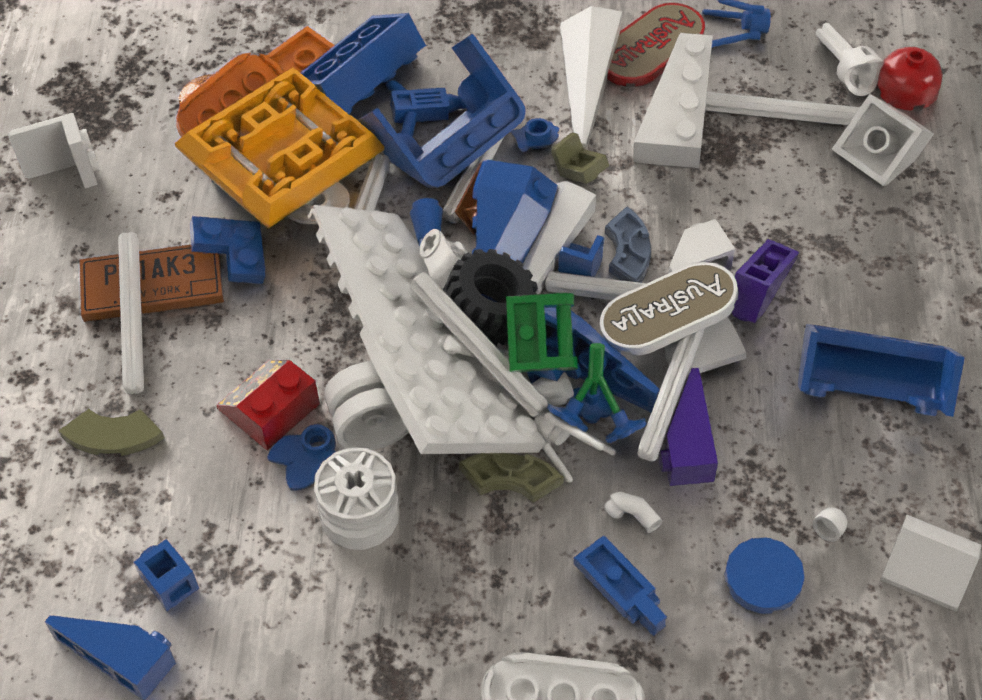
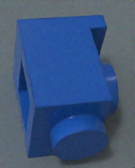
M167 539L158 545L148 547L134 561L139 576L158 598L166 611H169L199 589L193 570Z

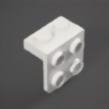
M74 113L24 126L9 132L10 143L26 178L30 179L77 166L85 188L98 185L94 171H98L100 168L94 151L87 152V149H91L92 145L87 130H79Z

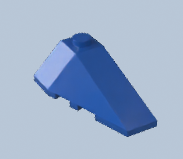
M487 159L483 161L473 187V199L477 200V215L472 218V228L476 229V248L472 250V254L477 249H482L484 252L494 249L497 250L498 254L503 255L505 252L511 255L510 258L516 261L518 259L524 263L551 210L558 185L533 166ZM481 294L482 296H484V297L487 298L488 300L493 301V302H496V301H495L494 299H492L491 297H489V296H487V295H484V294Z
M545 308L546 338L558 341L556 308ZM571 310L573 349L582 372L579 378L586 380L588 377L590 344H604L603 376L612 394L651 413L660 389L617 349L612 347L582 317L576 315Z

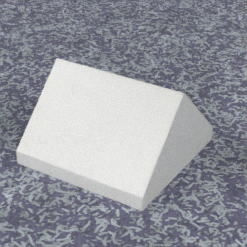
M906 515L881 581L956 612L978 563L981 544Z

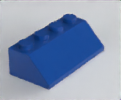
M409 13L372 15L304 69L301 74L341 109L350 114L354 104L373 95L376 86L392 79L396 75V70L402 65L414 61L417 58L416 53L426 45Z

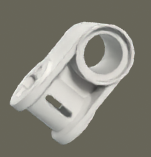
M432 229L425 235L419 250L429 270V276L441 288H444L457 260H461L462 256L468 253L464 244L460 242L453 243L446 239L444 234L438 229Z

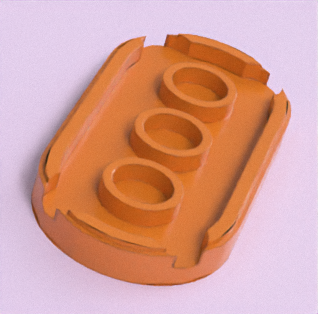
M251 53L236 56L181 102L176 117V126L180 136L182 137L188 131L285 72L276 60L260 53L259 56L251 55ZM240 131L237 133V139L240 138Z

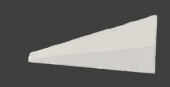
M590 6L561 22L560 26L569 106L572 116V129L574 133L579 135L583 149L586 150L607 84V74L621 31L622 11Z
M569 181L556 183L558 188L551 210L522 266L524 270H530L533 277L531 280L537 283L538 289L536 293L538 295L546 286L548 273L558 270L561 248H568L595 213L596 194Z

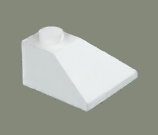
M869 94L832 150L878 183L886 186L915 162L934 133L906 114Z

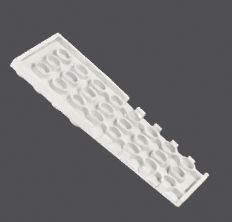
M314 205L308 218L309 220H316L319 225L316 237L319 243L327 244L330 250L326 259L330 268H338L341 278L337 283L341 293H349L352 299L348 307L353 320L361 319L364 327L359 334L374 368L420 454L539 453L546 442L537 431V425L529 413L524 410L476 357L444 349L445 339L448 336H456L410 288V284L416 276L423 272L429 275V270L420 255V246L399 215L376 210L366 211L348 207L339 208Z

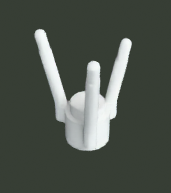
M547 408L534 419L537 431L546 442L542 449L567 483H571L573 478L551 447V444L561 445L571 434L599 451L603 450L612 456L617 453L613 447L593 435L570 425L551 413Z

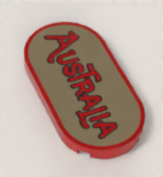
M664 3L647 11L620 31L607 79L621 86H627V83H635V86H642L656 79L664 72L680 33L704 35L705 22L701 14L694 8L681 3Z

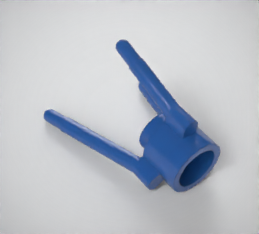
M718 0L721 4L746 11L742 13L710 9L702 10L703 15L742 19L741 27L748 32L712 40V47L749 39L760 40L761 34L769 32L771 13L770 9L764 8V5H752L736 0Z

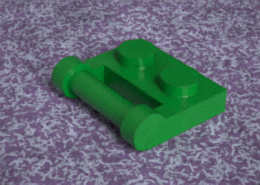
M555 293L507 296L510 372L578 369L577 357L573 356L571 307L575 306L574 294ZM545 308H556L559 357H547Z

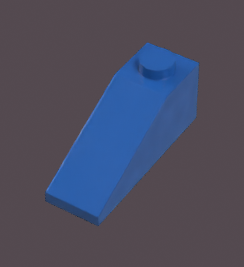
M52 615L44 621L54 639L142 700L148 698L176 664L170 650L172 644L165 636L155 630L149 634L136 625Z

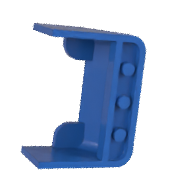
M473 33L451 47L470 73L458 87L459 100L467 111L420 147L409 134H397L378 108L359 119V122L370 130L383 144L384 150L382 152L388 156L390 162L428 188H438L448 183L516 128L525 118L526 110L523 101Z
M806 324L798 387L805 394L818 397H826L827 391L840 390L905 401L914 405V412L919 414L937 416L939 410L946 416L954 417L965 357L952 348L941 345Z

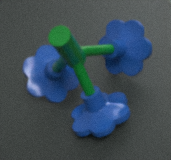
M592 343L590 344L588 377L582 387L573 389L574 397L570 398L566 407H555L549 404L547 409L565 422L584 432L588 430V427L581 421L580 417H583L587 423L593 424L597 423L600 418L611 416L616 427L605 436V440L609 444L645 427L647 421L645 418L629 420L624 409L620 410L603 376L605 345Z

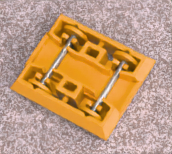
M294 67L188 131L175 142V147L189 161L267 229L276 225L384 150L383 144L370 130L341 109ZM240 131V138L237 139V133Z

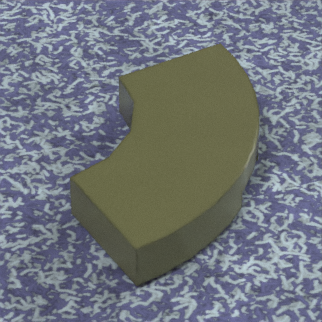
M88 408L58 430L61 437L67 443L81 451L94 455H99V453H121V456L129 455L150 448L165 439L163 432L141 409L128 416L110 418L100 416Z
M480 453L459 462V470L480 496L493 490H511L523 494L534 503L564 484V477L554 467L529 454L523 456L511 453Z

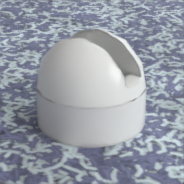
M826 508L814 518L812 524L815 532L826 541L835 542L845 532L847 518L840 509Z

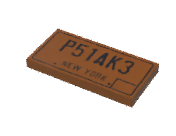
M191 244L139 251L141 314L224 303L220 254L192 252ZM119 254L79 259L81 316L83 321L121 317Z

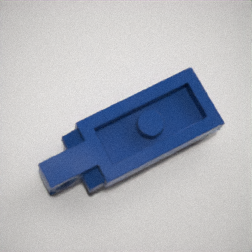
M605 536L600 537L574 557L573 564L624 618H627L632 624L639 620L641 625L653 636L666 627L667 616L657 606L660 604V599L655 594L656 588Z

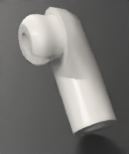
M619 491L610 495L611 499L605 503V510L611 517L619 519L625 512L629 513L639 521L648 533L655 531L663 522L642 497Z

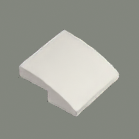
M728 316L705 328L691 368H699L700 373L747 358L744 346ZM678 341L664 347L666 361L669 365Z

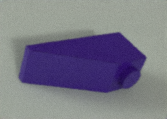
M767 239L735 273L738 299L734 304V309L731 312L732 315L741 321L756 323L767 310L795 263L799 252Z
M691 368L666 436L665 449L659 452L661 472H667L670 486L715 481L718 459L699 368Z

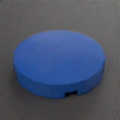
M767 537L751 538L738 544L729 555L724 573L725 581H727V586L733 599L747 610L760 614H770L773 611L780 609L783 611L791 607L800 596L805 578L803 564L795 551L783 542Z

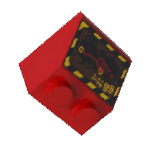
M268 360L222 399L216 407L264 449L269 450L320 404L316 380L291 360Z

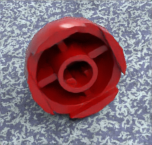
M902 47L894 50L883 60L884 63L880 69L876 88L878 87L881 91L880 97L883 101L895 108L914 110V106L924 105V108L937 100L943 80V73L939 61L932 53L918 47Z

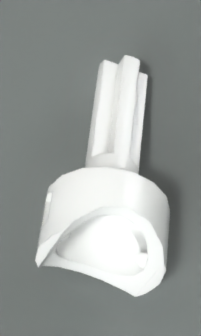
M824 23L822 29H817L816 36L839 59L840 63L837 67L839 80L856 96H865L874 92L884 61L868 46L852 48L829 23Z

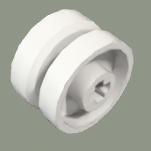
M372 361L352 365L338 372L328 381L324 390L325 400L329 413L333 417L332 421L338 443L346 449H379L401 440L409 433Z

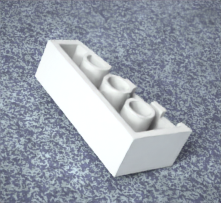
M679 34L634 140L633 163L699 168L713 35Z

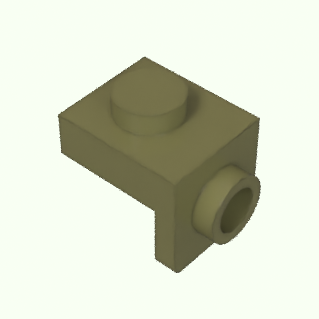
M571 132L551 148L559 175L564 178L587 184L595 180L602 171L609 167L606 155L583 149L579 135Z

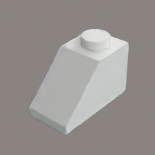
M716 219L705 223H696L684 230L670 263L668 274L689 264L699 262L715 263L731 270L735 248Z

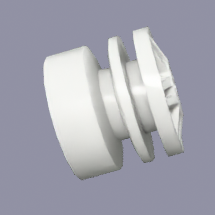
M347 448L335 452L322 462L315 474L314 493L325 534L335 544L347 549L365 550L380 545L392 535L399 521L396 476L391 464L380 453L367 448Z

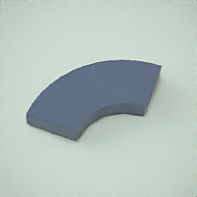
M626 206L605 225V234L613 241L616 249V255L609 264L608 272L622 281L642 283L648 272L651 259L649 232L640 217Z

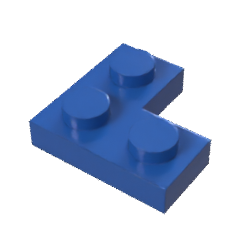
M192 216L190 222L192 252L226 254L229 282L263 284L266 273L260 222Z

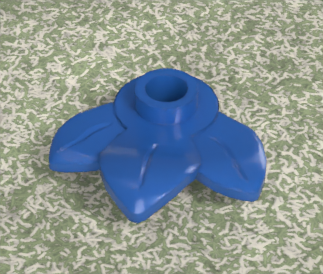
M310 425L304 429L301 435H287L280 439L269 451L268 461L287 466L286 481L290 490L306 489L314 483L315 474L322 462L336 452L335 436L330 429L323 425ZM316 442L323 443L321 446L312 447V445Z

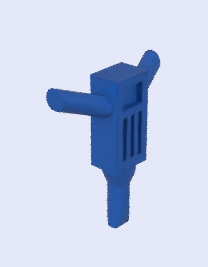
M390 80L386 83V87L391 91L390 106L394 124L403 123L401 133L409 134L412 137L416 122L448 120L449 113L459 109H466L459 100V97L454 94H447L445 88L407 90L395 80Z

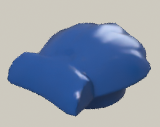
M534 118L529 120L521 129L512 130L511 134L516 139L519 150L526 152L529 148L542 149L551 146L559 137V127L554 126L552 122H548L545 119Z

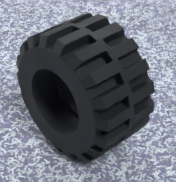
M477 249L474 250L473 254L468 252L462 256L461 260H457L443 291L496 347L498 343L505 346L508 344L506 297L538 295L536 293L538 286L535 281L531 280L533 275L530 270H524L522 268L523 263L518 259L514 261L510 258L511 255L505 252L503 255L498 254L497 250L489 249L488 252ZM481 294H484V295H487V296L491 297V298L494 299L496 302H493V301L488 300L487 298H485V297L482 296Z

